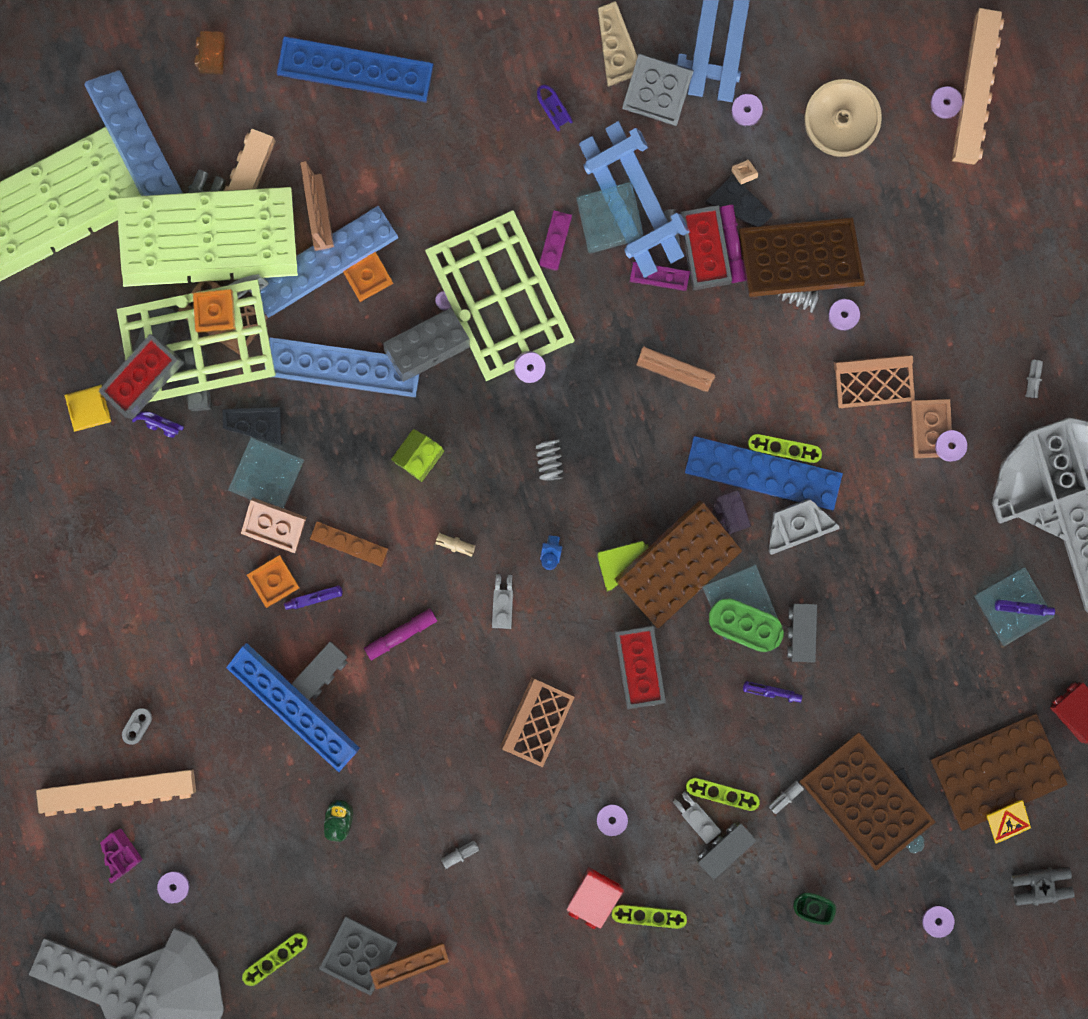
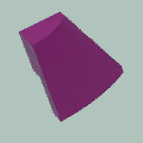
M122 829L112 832L100 842L102 851L105 854V866H109L111 877L108 878L110 883L118 880L143 860Z

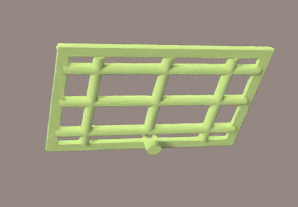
M510 211L425 250L456 317L470 339V348L486 381L514 369L515 360L503 364L498 353L499 350L517 342L522 353L530 351L524 339L540 331H545L550 344L533 351L540 356L574 342L572 334L514 211ZM509 221L516 234L511 237L508 236L503 226L504 223ZM496 227L502 241L482 249L476 236ZM470 240L475 253L455 261L449 248ZM514 243H520L535 276L528 279L512 245ZM506 248L521 282L501 290L486 256ZM440 252H443L448 262V265L443 268L436 256ZM479 260L495 294L475 303L459 268ZM450 272L453 273L487 346L485 349L480 350L467 323L471 316L468 310H461L445 276ZM539 283L554 315L553 318L547 319L532 285ZM525 289L541 323L521 332L505 297ZM498 301L514 335L494 344L478 310ZM558 324L564 336L559 340L556 339L551 326ZM490 354L497 367L491 371L484 359L485 356Z
M258 280L200 291L233 290L236 328L234 331L199 338L198 332L195 331L194 309L149 318L148 311L175 305L185 308L188 303L193 302V293L117 309L126 360L133 353L129 330L143 327L146 339L152 334V325L188 318L191 340L167 344V346L172 351L193 347L197 369L174 373L167 382L198 376L199 383L162 391L161 388L149 402L276 376ZM252 290V297L238 299L237 292ZM254 304L258 326L243 328L240 307ZM141 313L142 320L128 323L127 315ZM259 333L263 355L249 358L245 336ZM234 338L238 339L240 360L204 367L200 345ZM265 362L266 370L251 373L250 365ZM243 367L244 374L208 382L206 380V374Z

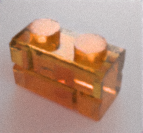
M200 31V37L196 38V48L199 49V56H195V67H198L200 73L223 74L225 36L222 32Z

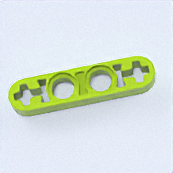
M760 434L752 435L748 440L750 450L807 463H816L822 457L821 449L814 445ZM759 438V442L766 443L765 439L769 440L766 446L767 451L763 450L765 446L761 445L754 448L752 441ZM772 442L780 444L781 449L779 452H773L770 449ZM795 445L799 448L797 456H792L789 453L790 446ZM803 447H806L805 452H811L814 449L818 457H814L812 460L810 455L805 454L804 458H801Z
M690 778L686 783V790L689 794L748 811L756 810L759 806V798L750 792L699 778ZM694 781H697V785L704 787L703 783L707 784L704 789V795L701 794L702 790L699 789L692 792V788L689 785L693 784ZM711 786H716L719 790L716 797L708 795V789ZM728 792H736L737 799L735 802L727 800L726 795ZM741 793L744 794L743 798L750 799V796L753 797V800L756 802L755 805L752 804L751 807H748V804L741 801L742 805H738L741 800Z
M617 904L611 911L613 919L619 923L678 929L684 927L687 922L685 913L676 909ZM619 908H622L623 912L629 913L628 909H632L631 920H627L628 915H622L621 918H618L615 911L617 912ZM637 910L644 911L645 917L643 920L638 921L634 918V913ZM656 912L664 914L662 922L654 921L653 915ZM667 912L670 913V917H676L677 914H680L683 921L676 924L675 920H669L670 924H666L668 919Z
M296 933L247 968L242 976L243 982L248 986H254L301 952L307 946V936L303 933ZM296 937L298 939L302 938L303 946H295L293 948L295 952L293 953L290 946L295 943ZM281 948H285L288 951V957L285 959L278 956V950ZM264 960L272 962L273 967L271 970H265L262 967ZM255 966H258L261 973L255 976L256 981L248 980V972L253 974L258 970Z

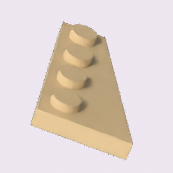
M616 2L598 8L607 86L632 78L638 58Z

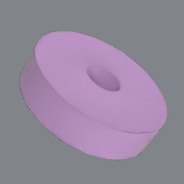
M952 87L938 89L931 98L932 111L941 118L955 116L962 106L960 93ZM948 100L949 105H945L943 101Z
M751 94L739 96L732 106L733 118L737 123L744 126L755 124L760 119L763 111L761 101ZM748 107L751 111L746 113L744 108Z
M848 299L838 300L829 310V321L838 330L844 331L853 328L860 318L858 306ZM841 312H846L847 318H843Z
M526 351L516 358L514 371L522 381L527 383L536 382L545 372V362L536 352ZM532 364V368L527 370V366Z
M950 430L942 433L937 438L935 449L941 459L952 462L959 460L965 455L967 441L960 432ZM953 443L954 449H949L948 444Z
M606 805L597 815L599 829L608 836L619 835L627 827L628 818L626 812L618 805ZM610 817L616 818V822L613 824L609 823L608 820Z
M177 871L168 872L163 875L157 886L159 896L168 903L182 901L187 896L190 888L187 877ZM171 884H175L177 886V889L175 891L171 890Z
M936 905L924 912L922 924L928 934L941 938L947 936L952 931L954 917L947 908ZM937 918L941 919V923L939 925L935 924V920Z

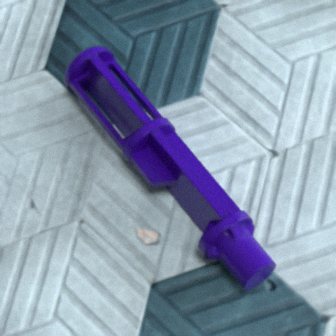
M337 585L293 598L291 601L285 602L284 606L286 610L298 609L342 596L343 591L341 586Z
M997 599L994 605L996 611L1040 616L1055 614V608L1040 604Z
M745 681L743 685V691L770 698L780 696L788 698L789 702L801 703L802 695L795 694L793 691ZM750 683V684H755V685H759V686H764V688L756 687V686H752V685H748V684ZM747 689L762 692L763 694L747 691Z

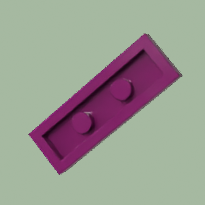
M553 211L539 263L540 267L558 271L572 215Z
M633 262L630 282L682 291L687 290L690 271L656 266L658 271L644 278L637 262Z

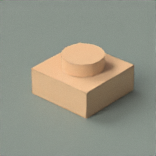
M749 160L732 166V173L740 184L758 178V172Z

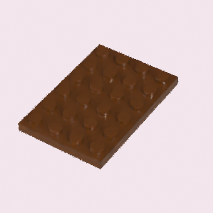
M853 218L739 229L749 297L864 286L865 284Z
M699 500L614 580L658 629L737 557L742 550L706 505Z
M1032 714L930 759L961 831L988 820V814L1020 800H1023L1025 804L1068 785L1037 714Z
M860 732L856 733L800 780V783L875 871L935 823L932 816Z

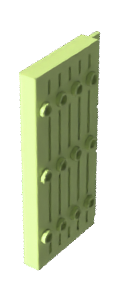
M106 127L0 181V281L52 255V247L57 252L90 235L88 228L91 227L93 232H96L117 221V197L141 196Z
M291 187L117 197L123 287L188 283L187 276H191V282L230 280V273L234 274V280L258 274L263 278L298 276Z

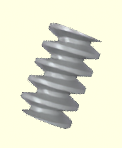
M818 290L782 294V301L789 297V304L796 300L797 307L803 303V309L805 310L810 306L811 313L819 299Z
M559 440L543 441L536 445V449L542 450L537 453L538 457H542L538 464L544 465L539 468V472L545 473L539 476L541 480L563 478L558 476L563 470L557 469L558 466L562 465V462L556 461L561 455L555 454L556 451L560 450V447L554 446Z

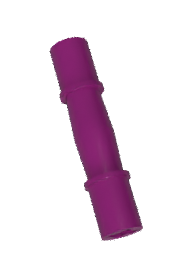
M734 206L719 207L732 277L731 283L746 281L744 261L742 260L740 240L736 228L738 224L736 223Z
M429 608L416 617H412L411 621L397 627L384 637L380 636L379 639L365 646L364 650L372 661L385 652H389L390 648L404 642L417 632L421 633L422 630L437 622L432 610Z

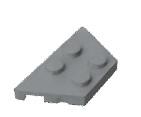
M810 498L773 512L769 553L771 555L840 528Z

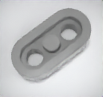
M140 708L134 711L122 731V739L125 743L133 745L142 739L152 722V714L148 709ZM141 714L146 716L145 721L140 720ZM131 731L136 733L135 738L130 737Z

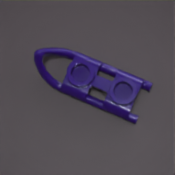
M547 85L539 86L537 89L538 100L557 132L561 130L559 127L566 122L573 123L555 91ZM547 89L552 93V96L543 101L540 90ZM559 105L562 112H559L556 106ZM550 110L555 114L554 117L551 115Z
M149 411L140 412L132 419V422L145 420L146 426L149 429L157 430L159 427L163 429L164 435L171 438L175 437V434L178 435L179 431L184 428L182 425Z

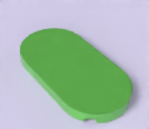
M728 598L716 602L709 613L710 626L718 635L760 652L771 651L778 647L783 639L782 625L775 616L735 599Z

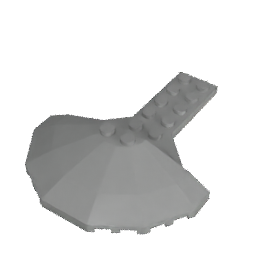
M1065 418L1028 431L1001 463L992 505L998 523L1019 517L1064 540L1084 609L1088 612V422Z
M176 928L173 929L164 948L119 967L44 938L29 973L32 977L100 1004L106 1019H221L224 1012L218 968L212 963L206 951L199 945L195 936Z

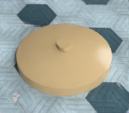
M840 79L828 82L815 91L806 106L804 122L807 134L817 148L832 156L847 157L862 152L875 140L880 130L882 116L878 100L866 86L853 80Z

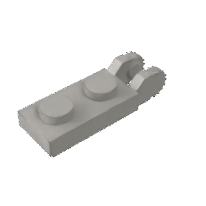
M496 574L492 628L511 629L513 603L512 575L507 577V590H500L501 577L500 574Z
M684 791L682 793L683 798L691 806L685 810L676 799L673 803L681 811V815L704 842L708 844L721 831L702 808Z

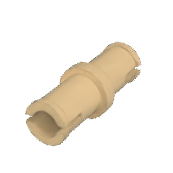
M442 533L438 534L436 545L471 557L476 545L461 541L458 537L452 538Z

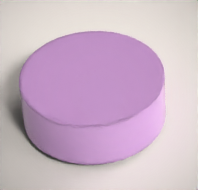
M440 292L436 296L438 308L444 311L452 308L445 292Z

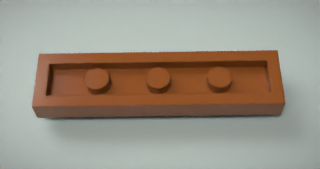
M316 522L310 537L313 541L382 567L389 550L320 522Z
M441 942L369 971L377 990L449 962L444 944Z

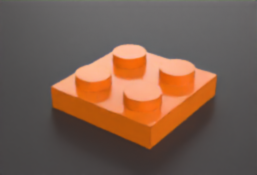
M376 252L343 271L360 302L393 284Z
M233 290L193 293L196 332L235 329Z
M281 555L247 574L266 608L300 589Z

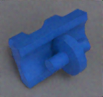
M549 535L547 544L543 543L540 560L542 566L547 570L554 569L560 561L562 546H558L560 537Z

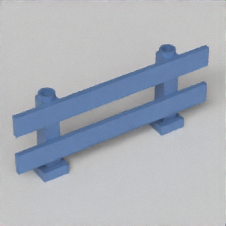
M703 0L693 61L686 60L687 55L679 54L676 64L694 70L688 88L689 95L703 97L705 80L710 78L720 80L717 100L733 102L736 82H739L741 71H738L749 0L733 1L723 66L708 64L719 0Z
M618 121L605 128L613 144L611 148L601 153L593 136L582 141L579 145L587 159L583 166L588 174L594 173L628 245L624 248L627 257L635 258L643 277L646 278L658 271L648 249L661 243L670 263H673L685 256L675 235L679 233L684 236L690 231L682 215L679 213L670 216L672 221L668 223L634 153L636 149L644 151L649 147L640 130L635 128L629 131L631 136L627 138ZM618 159L621 160L654 228V231L643 237L608 168L609 164Z

